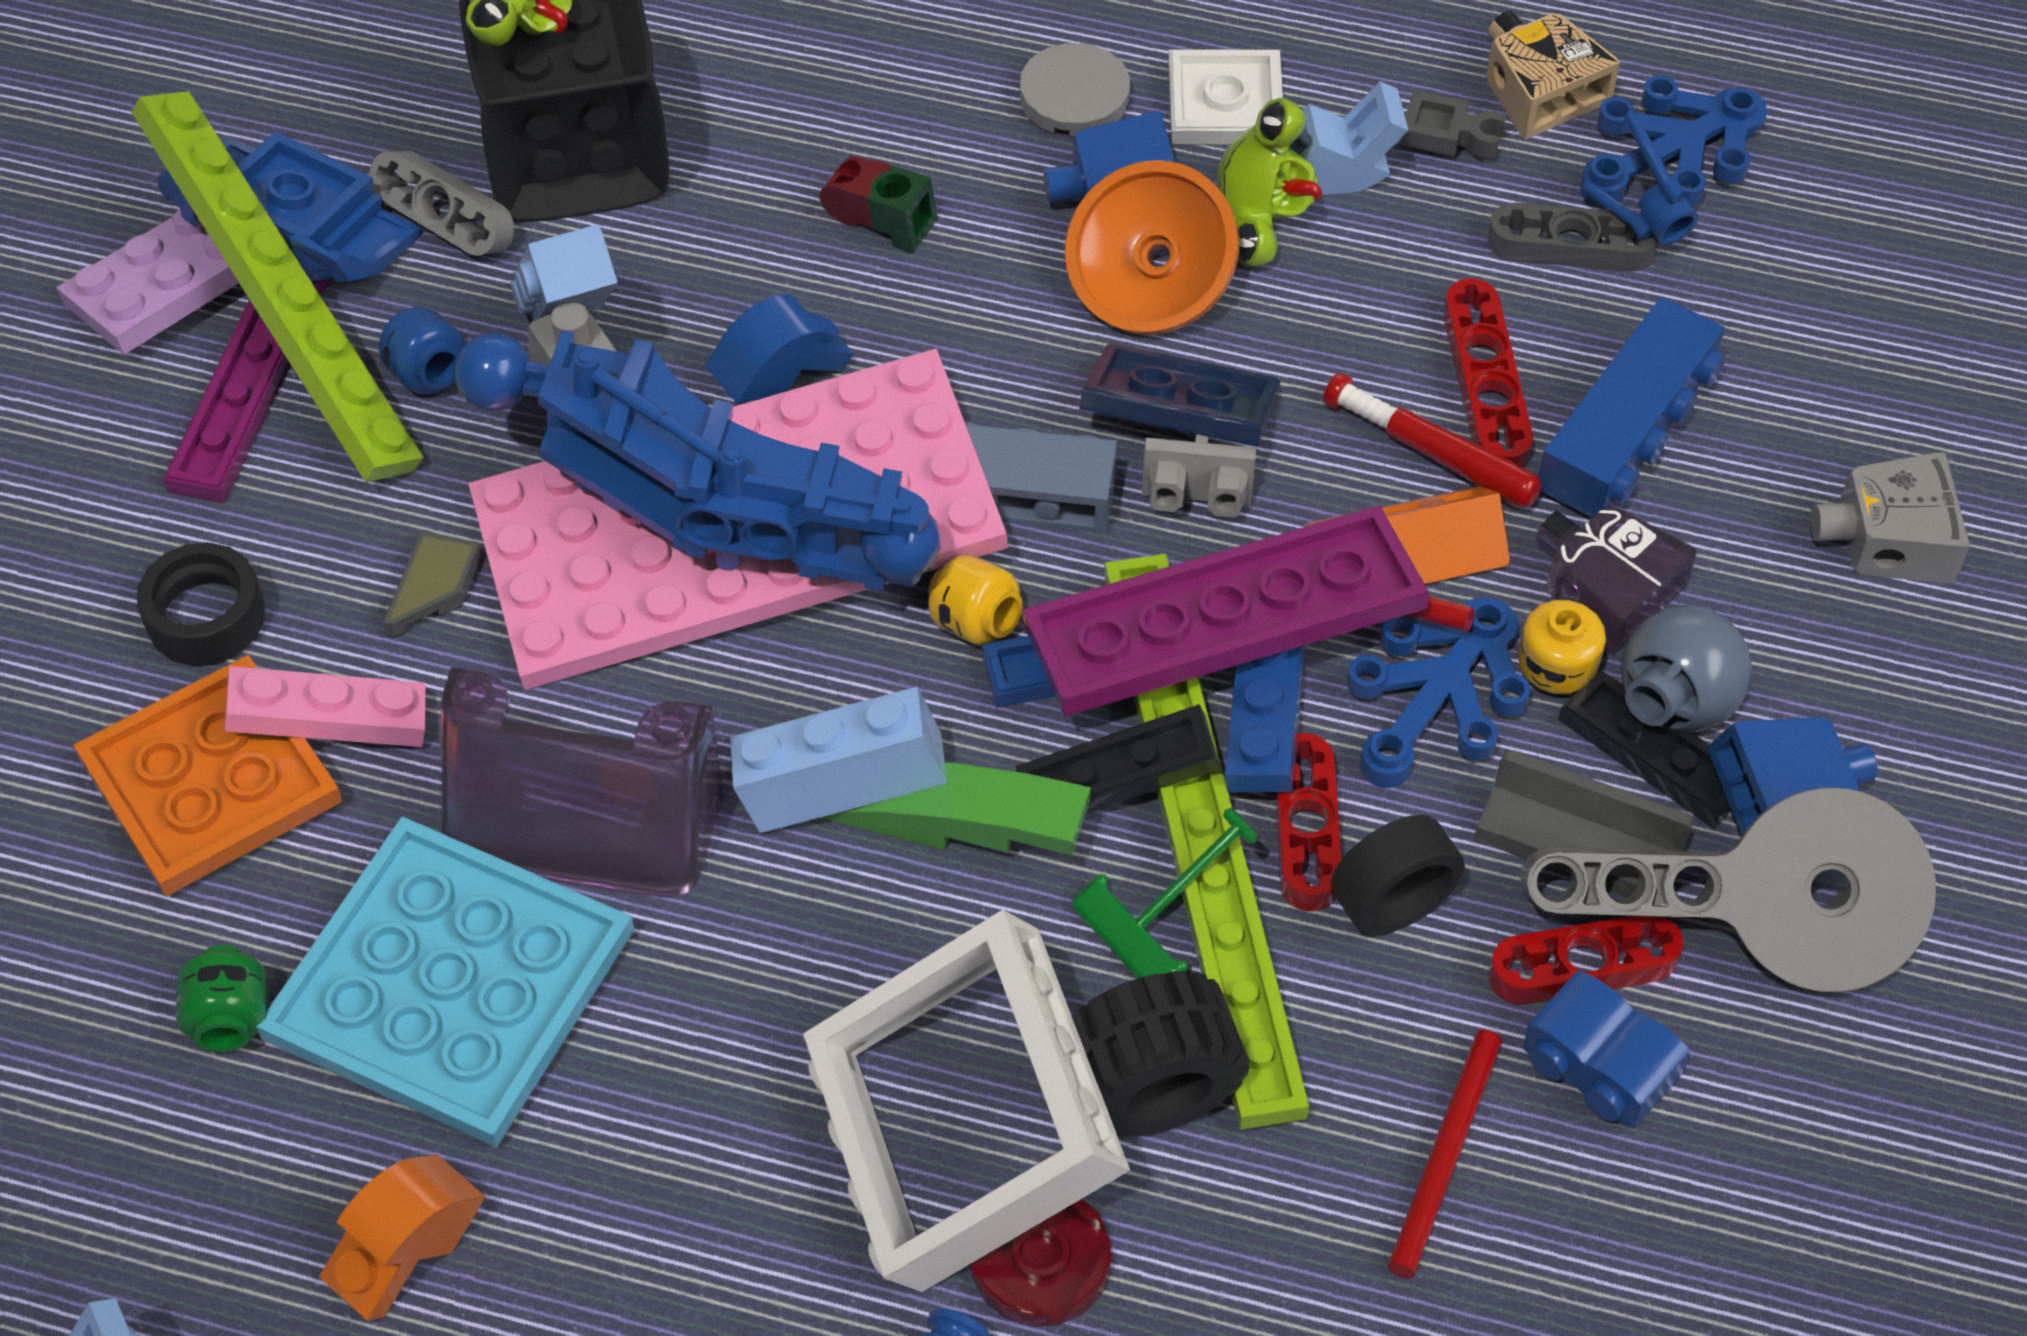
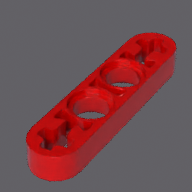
M1475 278L1458 280L1447 291L1444 307V324L1471 440L1473 443L1525 468L1530 458L1533 432L1499 295L1496 289L1486 281ZM1467 304H1472L1474 310L1480 312L1478 323L1471 324L1472 317ZM1474 345H1485L1492 348L1498 356L1491 360H1478L1469 355L1466 349ZM1488 390L1497 391L1506 396L1509 402L1498 407L1488 406L1482 403L1477 395ZM1505 427L1503 433L1505 443L1512 450H1503L1501 443L1495 442L1498 428Z

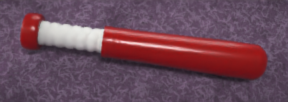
M1344 373L1334 375L1324 391L1323 402L1328 407L1339 409L1344 406V408L1352 410L1353 413L1369 419L1370 422L1386 428L1388 436L1417 450L1474 484L1499 492L1501 499L1516 507H1529L1535 502L1541 491V480L1535 473L1426 420L1404 407H1399L1398 409L1391 407L1388 403L1374 398L1371 394L1365 393L1361 389H1357L1354 386L1353 379Z

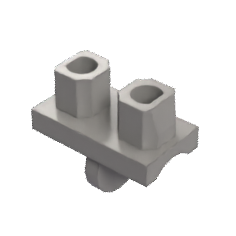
M1196 434L1195 442L1146 438L1142 496H1149L1150 507L1153 510L1175 512L1183 507L1184 499L1208 502L1207 509L1214 516L1236 518L1240 514L1243 505L1251 506L1256 448L1208 443V436Z

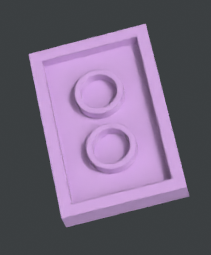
M179 209L173 217L145 234L133 237L122 248L99 262L84 267L73 278L56 288L64 306L125 355L234 287L239 282L203 225L201 224L196 227L183 219L181 209Z

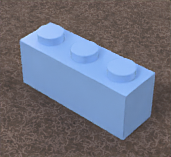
M593 225L528 244L521 262L518 263L517 272H514L515 280L511 281V288L520 315L530 313L532 321L551 314L558 305L566 302L585 304L589 311L602 308L618 282L600 225Z
M918 686L730 737L733 788L760 833L947 784L942 735Z

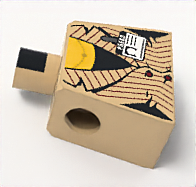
M1506 11L1497 16L1491 23L1488 33L1494 41L1491 43L1486 73L1487 81L1524 140L1595 110L1601 106L1605 99L1613 97L1620 61L1563 15L1551 13L1525 24L1515 12Z

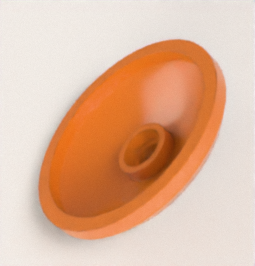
M1161 160L1144 161L1125 166L1099 181L1085 195L1075 210L1065 242V261L1068 276L1073 289L1082 303L1097 318L1111 327L1141 335H1156L1175 331L1193 323L1206 314L1219 301L1229 286L1239 255V231L1236 218L1230 204L1219 188L1210 179L1191 167ZM1162 250L1170 252V257L1166 264L1159 267L1153 266L1152 260L1157 252Z

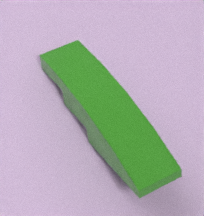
M945 762L947 780L945 785L821 817V819L944 851L946 850L949 838L1005 853L1009 852L1012 841L1072 856L1090 804L1091 787L1022 772Z

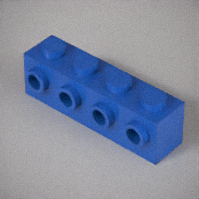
M1661 296L1545 448L1538 474L1541 480V492L1599 522L1606 514L1598 513L1599 511L1609 510L1614 502L1623 505L1637 484L1640 474L1638 469L1644 462L1652 465L1660 456L1669 436L1667 430L1671 424L1675 423L1681 426L1686 421L1697 399L1698 394L1696 390L1701 384L1710 387L1720 373L1726 358L1725 354L1719 352L1725 327Z

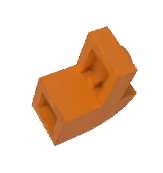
M438 1154L412 1157L395 1163L366 1184L337 1219L336 1222L346 1232L319 1275V1278L365 1320L370 1321L384 1318L419 1260L452 1254L486 1196Z

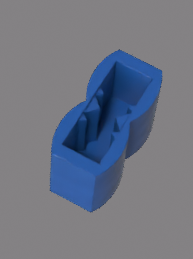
M1578 970L1528 1023L1523 1044L1531 1064L1540 1074L1550 1080H1562L1569 1085L1579 1088L1584 1094L1587 1105L1595 1114L1607 1121L1614 1122L1617 1120L1631 1128H1635L1683 1074L1690 1049L1683 1041L1664 1025L1646 1014L1633 1010L1609 986L1595 977Z

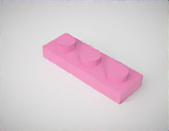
M229 666L224 731L422 747L425 734V683Z

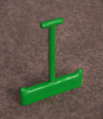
M1232 808L1225 809L1223 813L1224 819L1231 827L1137 919L1109 891L1106 874H1098L1073 899V909L1137 979L1157 973L1163 974L1172 971H1186L1188 969V962L1186 960H1174L1149 934L1145 927L1239 835L1249 844L1257 841V833Z

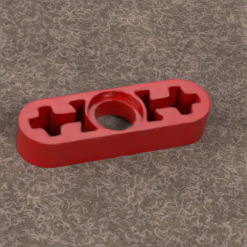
M1298 733L1293 792H1275L1280 889L1283 897L1290 905L1299 910L1313 912L1329 907L1336 900L1330 882L1336 866L1342 860L1335 759L1331 746L1323 738L1311 733ZM1296 759H1308V764L1312 768L1310 788H1299L1300 770L1298 764H1296ZM1300 810H1312L1323 817L1326 825L1317 832L1306 833L1296 829L1291 824L1289 817ZM1316 854L1315 874L1317 879H1320L1317 886L1307 885L1305 876H1302L1305 855Z
M1635 915L1511 936L1501 941L1495 948L1489 968L1488 980L1492 990L1498 997L1516 1005L1550 1001L1577 970L1595 977L1611 989L1658 982L1666 979L1674 972L1683 948V936L1678 926L1665 916ZM1640 939H1648L1654 948L1663 947L1660 956L1652 957L1648 948H1638ZM1579 946L1590 947L1602 956L1604 966L1591 972L1579 970L1570 963L1567 952ZM1548 954L1554 955L1553 963L1546 964ZM1626 954L1623 964L1618 963V955ZM1512 961H1520L1524 970H1533L1531 978L1521 979L1517 970H1509L1510 963Z

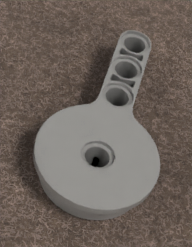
M1837 787L1804 790L1779 800L1763 811L1749 825L1735 847L1727 852L1549 847L1539 849L1529 855L1522 866L1520 875L1522 888L1528 898L1548 912L1560 914L1711 917L1725 920L1733 926L1752 956L1770 972L1799 987L1824 992H1843L1866 987L1884 979L1900 968L1913 955L1927 933L1932 920L1936 898V879L1931 857L1924 841L1913 825L1888 803L1860 791ZM1560 862L1566 864L1571 874V881L1567 890L1556 897L1542 896L1537 887L1539 872L1550 863ZM1617 865H1633L1638 875L1637 888L1626 898H1610L1605 887L1606 876L1610 870ZM1699 866L1705 874L1706 883L1704 890L1693 900H1679L1674 893L1673 884L1675 877L1685 867ZM1834 869L1840 880L1845 882L1846 890H1840L1836 898L1829 903L1816 904L1811 895L1813 879L1824 870Z

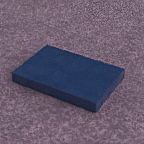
M1110 343L1106 345L1082 389L1079 410L1258 447L1277 402L1281 380L1277 377Z

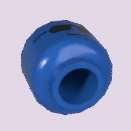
M415 306L402 310L389 320L381 332L378 343L379 356L386 369L404 387L417 394L432 395L446 390L455 383L453 373L456 355L465 345L466 341L461 333L441 314L428 307Z

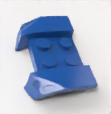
M276 131L256 149L230 136L221 141L310 280L333 279L334 281L350 282L379 275L421 236L419 226L381 209L382 197L373 193V177ZM166 169L158 177L160 192L168 201H173L181 209V216L185 221L195 227L201 225L202 223Z

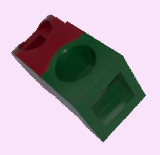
M855 156L846 158L819 192V199L823 208L835 220L851 226L859 223L890 234L894 247L911 253L914 252L938 220L931 177L873 159L867 160Z

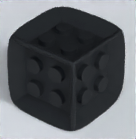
M459 0V13L468 65L475 91L481 102V133L494 200L502 204L509 211L513 220L542 221L609 211L649 201L667 191L669 183V156L661 99L653 78V53L642 0H572L571 9L567 13L568 24L563 33L545 32L533 35L524 32L521 27L516 26L512 38L501 46L484 44L473 35L466 25L467 8L470 0Z

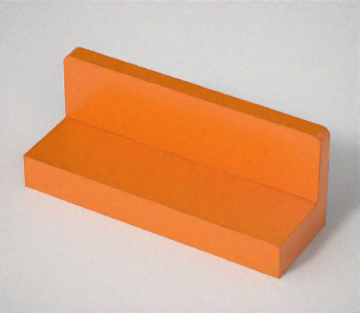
M1478 486L1381 507L1424 584L1505 567L1510 563L1499 492ZM1337 517L1305 523V526H1310Z

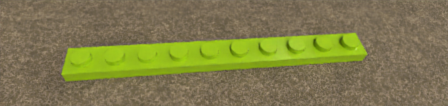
M1159 554L1105 562L1104 578L1106 585L1169 567L1167 555ZM1198 677L1133 696L1140 724L1200 704L1206 717L1220 767L1218 770L1156 790L1178 878L1231 827L1223 817L1224 810L1232 808ZM1238 836L1181 893L1201 974H1205L1207 979H1214L1219 984L1249 1059L1248 1065L1250 1069L1248 1075L1242 1080L1243 1084L1237 1091L1231 1094L1239 1130L1305 1120L1308 1118L1309 1103L1243 848Z

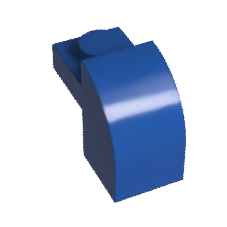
M782 294L767 298L741 314L724 333L705 367L737 404H745L789 391L802 369L843 372L854 353L840 339L838 328L833 322L822 315L808 313L792 294Z

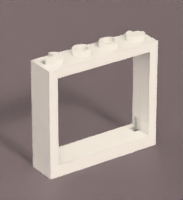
M1003 909L803 1033L811 1056V1061L808 1065L809 1073L817 1088L823 1093L831 1117L828 1121V1131L832 1141L843 1154L851 1178L848 1181V1192L855 1207L863 1215L871 1242L868 1244L869 1256L876 1270L883 1276V1279L923 1292L1130 1171L1039 929ZM997 969L1063 1150L916 1236L856 1055Z

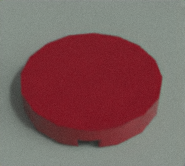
M1080 1199L971 1263L972 1278L983 1300L1002 1317L1030 1327L1058 1326L1083 1315L1102 1296L1111 1272L1110 1239L1099 1213L1083 1199Z

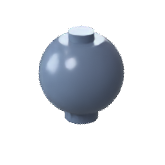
M1679 605L1665 608L1646 618L1629 637L1621 662L1622 683L1630 712L1642 723L1667 728L1663 724L1672 718L1676 723L1669 726L1671 729L1692 733L1711 729L1727 720L1743 702L1750 685L1752 673L1749 649L1738 629L1721 614L1695 605Z

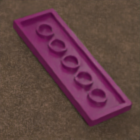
M1378 505L1022 609L1024 628L1065 717L1428 609L1429 591L1384 511Z

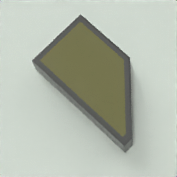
M420 532L383 621L386 635L396 637L406 632V625L436 611L439 615H442L463 605L482 558L480 543Z

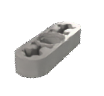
M386 151L377 155L373 160L369 171V176L373 177V192L381 196L384 203L471 255L498 254L505 251L511 244L514 236V223L511 214L502 204L412 151ZM398 167L397 175L408 183H417L415 187H399L400 179L394 175L395 168ZM438 187H442L446 191L450 201L449 211L444 218L439 217L433 207V195ZM484 218L483 226L489 231V237L484 239L485 230L474 222H465L466 219Z

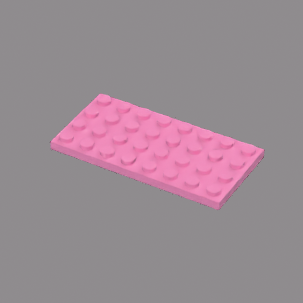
M937 348L733 407L732 421L761 435L790 445L819 451L821 442L839 445L840 456L882 476L883 468L903 471L901 486L918 494L926 501L929 506V513L936 519L941 535V549L927 572L942 568L957 556L970 554L980 557L1009 548L1006 530ZM546 461L468 483L519 676L525 690L869 589L864 588L865 583L818 575L817 579L798 576L799 567L790 559L766 560L741 555V562L738 567L732 570H725L716 564V550L708 549L705 559L688 556L684 550L673 549V542L623 510L619 513L605 504L604 498L592 490L584 491L579 489L573 478Z

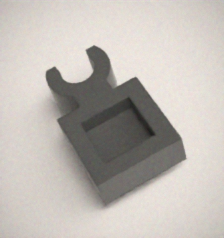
M1414 90L1405 116L1408 131L1401 137L1399 145L1454 157L1457 147L1460 145L1468 147L1473 154L1479 157L1496 158L1499 138L1502 137L1506 117L1493 111H1483L1475 115L1467 113L1469 101Z

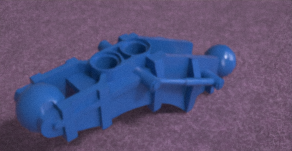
M562 330L550 364L547 365L531 362L528 352L519 341L499 332L480 334L467 341L456 355L453 377L459 392L468 403L485 411L505 410L516 405L525 395L538 397V405L547 410V429L539 448L540 458L573 478L579 489L584 491L592 490L604 498L605 504L619 513L623 510L673 542V549L684 550L688 556L705 559L708 549L716 550V564L725 570H732L738 567L741 562V555L766 560L790 559L799 567L798 576L817 579L818 575L865 583L864 588L883 591L885 582L907 586L915 585L919 582L922 574L929 570L941 549V535L937 521L929 513V506L922 497L901 486L903 471L883 468L882 476L840 456L839 445L821 442L819 451L778 441L733 422V403L714 399L712 408H710L693 395L672 374L654 348V342L635 339L630 354L574 344V332Z

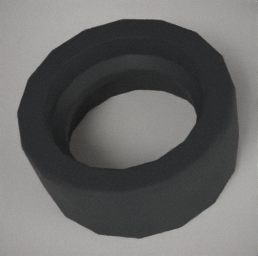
M203 542L185 544L164 553L146 569L137 587V608L149 638L156 650L175 662L193 666L215 664L240 654L256 639L265 620L264 598L257 576L248 559L229 546ZM218 583L231 586L238 592L234 605L222 616L207 623L185 625L171 622L165 616L169 603L182 591L196 585Z
M1411 815L1385 824L1357 843L1336 866L1330 884L1334 896L1358 931L1369 936L1384 935L1415 923L1444 902L1460 883L1465 871L1463 856L1436 819L1428 815Z

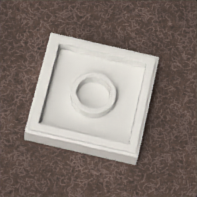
M1169 50L1171 144L1230 145L1241 134L1255 125L1259 111L1268 101L1283 98L1280 50Z

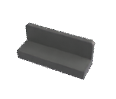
M1506 749L1499 763L1494 788L1477 825L1474 840L1526 860L1529 855L1537 850L1549 847L1684 850L1694 817L1688 813L1511 749ZM1555 862L1545 866L1571 876L1569 868L1564 863ZM1617 865L1606 876L1605 887L1607 890L1628 897L1637 888L1638 875L1633 865Z

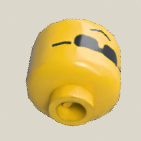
M967 554L955 557L934 574L929 584V612L935 625L974 645L982 646V644L996 642L998 639L1006 637L1017 626L1021 617L1023 604L1019 584L1014 575L974 555Z
M1552 600L1540 604L1528 615L1518 648L1519 668L1525 678L1538 689L1553 694H1571L1584 688L1596 676L1606 644L1603 623L1598 615L1587 606L1571 600Z

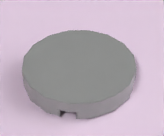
M1064 43L1048 47L1030 58L1021 72L1020 104L1027 118L1041 129L1054 134L1055 128L1069 130V136H1074L1080 130L1121 120L1126 112V105L1129 102L1130 76L1123 62L1108 50L1090 44Z

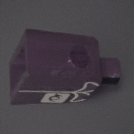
M1614 506L1604 507L1582 528L1559 511H1555L1540 526L1535 538L1539 544L1554 554L1546 584L1549 595L1554 600H1571L1584 604L1595 612L1605 629L1606 644L1604 650L1613 657L1626 645L1629 637L1639 624L1652 614L1663 610L1687 587L1698 551L1691 545Z

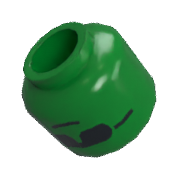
M217 945L207 948L202 954L192 957L181 966L176 979V1021L184 1035L193 1040L201 1049L212 1052H228L242 1048L250 1039L258 1034L256 1026L262 1023L268 1010V978L264 966L252 956L242 953L236 947Z

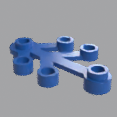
M1664 75L1652 76L1645 82L1642 95V104L1647 110L1654 113H1667L1673 110L1701 116L1693 121L1635 112L1648 136L1657 138L1651 142L1662 162L1680 154L1678 168L1672 174L1671 179L1690 205L1694 206L1701 201L1706 185V178L1701 173L1705 141L1718 134L1723 136V147L1716 153L1713 165L1714 176L1728 184H1736L1743 181L1747 176L1751 161L1750 154L1745 150L1746 139L1753 136L1765 123L1767 106L1764 100L1758 94L1744 88H1728L1720 91L1715 96L1678 90L1677 83L1672 78ZM1621 97L1605 99L1601 103L1597 120L1599 128L1610 135L1633 134L1625 120V114L1628 111L1634 112V107L1631 102ZM1640 148L1619 158L1611 154H1601L1588 162L1584 167L1580 184L1582 197L1592 205L1603 207L1583 191V183L1589 181L1621 202L1626 193L1628 179L1650 169ZM1727 163H1733L1737 166L1728 165ZM1681 185H1687V186H1690V187H1692V188H1685V187H1682Z
M1478 597L1465 602L1463 605L1473 607L1475 610L1474 620L1468 632L1426 621L1418 622L1417 619L1407 616L1383 622L1380 636L1381 645L1385 651L1395 656L1409 655L1416 647L1448 643H1455V645L1446 656L1385 664L1378 657L1362 655L1350 663L1347 686L1353 695L1362 699L1375 698L1383 691L1423 686L1391 729L1380 730L1369 736L1364 742L1360 769L1368 782L1381 788H1393L1403 784L1409 778L1414 759L1412 745L1448 698L1450 699L1459 729L1457 738L1459 752L1464 757L1475 761L1485 760L1494 753L1498 729L1490 719L1483 717L1469 670L1479 657L1483 658L1492 682L1489 702L1493 710L1498 714L1512 717L1525 711L1531 688L1526 678L1515 673L1507 648L1514 642L1518 631V619L1510 606L1503 601L1490 597ZM1480 622H1488V623H1491V624H1493V625L1488 626V625H1484V624H1482V623H1480ZM1396 630L1404 631L1410 636L1407 638H1397L1391 632ZM1361 673H1369L1374 675L1377 679L1373 681H1364L1360 679L1357 675ZM1511 690L1520 697L1510 699L1504 697L1500 692ZM1470 734H1480L1487 741L1476 743L1467 736ZM1388 750L1395 752L1397 755L1386 756L1379 751Z

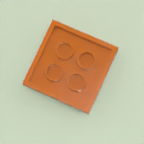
M249 654L73 745L80 762L165 897L343 802L338 786L305 738L224 731L229 666L257 668Z

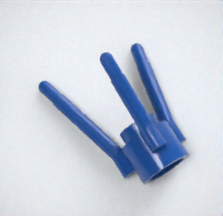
M1628 111L1625 114V120L1658 184L1649 188L1641 196L1638 203L1641 208L1639 215L1589 181L1583 183L1582 189L1599 204L1627 223L1640 240H1645L1654 235L1660 244L1670 245L1687 236L1696 226L1699 217L1672 181L1635 112Z

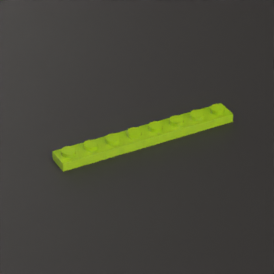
M187 91L139 96L131 113L364 481L371 482L414 472L424 457L191 93Z

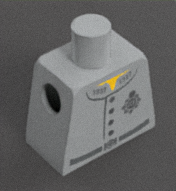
M1945 452L1856 467L1848 474L1839 503L1814 504L1811 510V532L1815 541L1846 540L1852 568L1860 575L1936 583H1956L1970 548Z

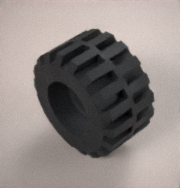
M1172 971L1134 979L1101 993L1071 1015L1118 1137L1140 1136L1166 1131L1206 1114L1237 1091L1243 1084L1242 1080L1248 1075L1250 1069L1247 1053L1219 984L1214 979H1207L1205 974L1197 972L1186 974L1185 971Z

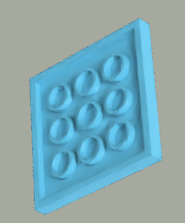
M402 816L266 1011L265 1019L256 1028L261 1040L497 1148L635 930L633 918L631 915Z

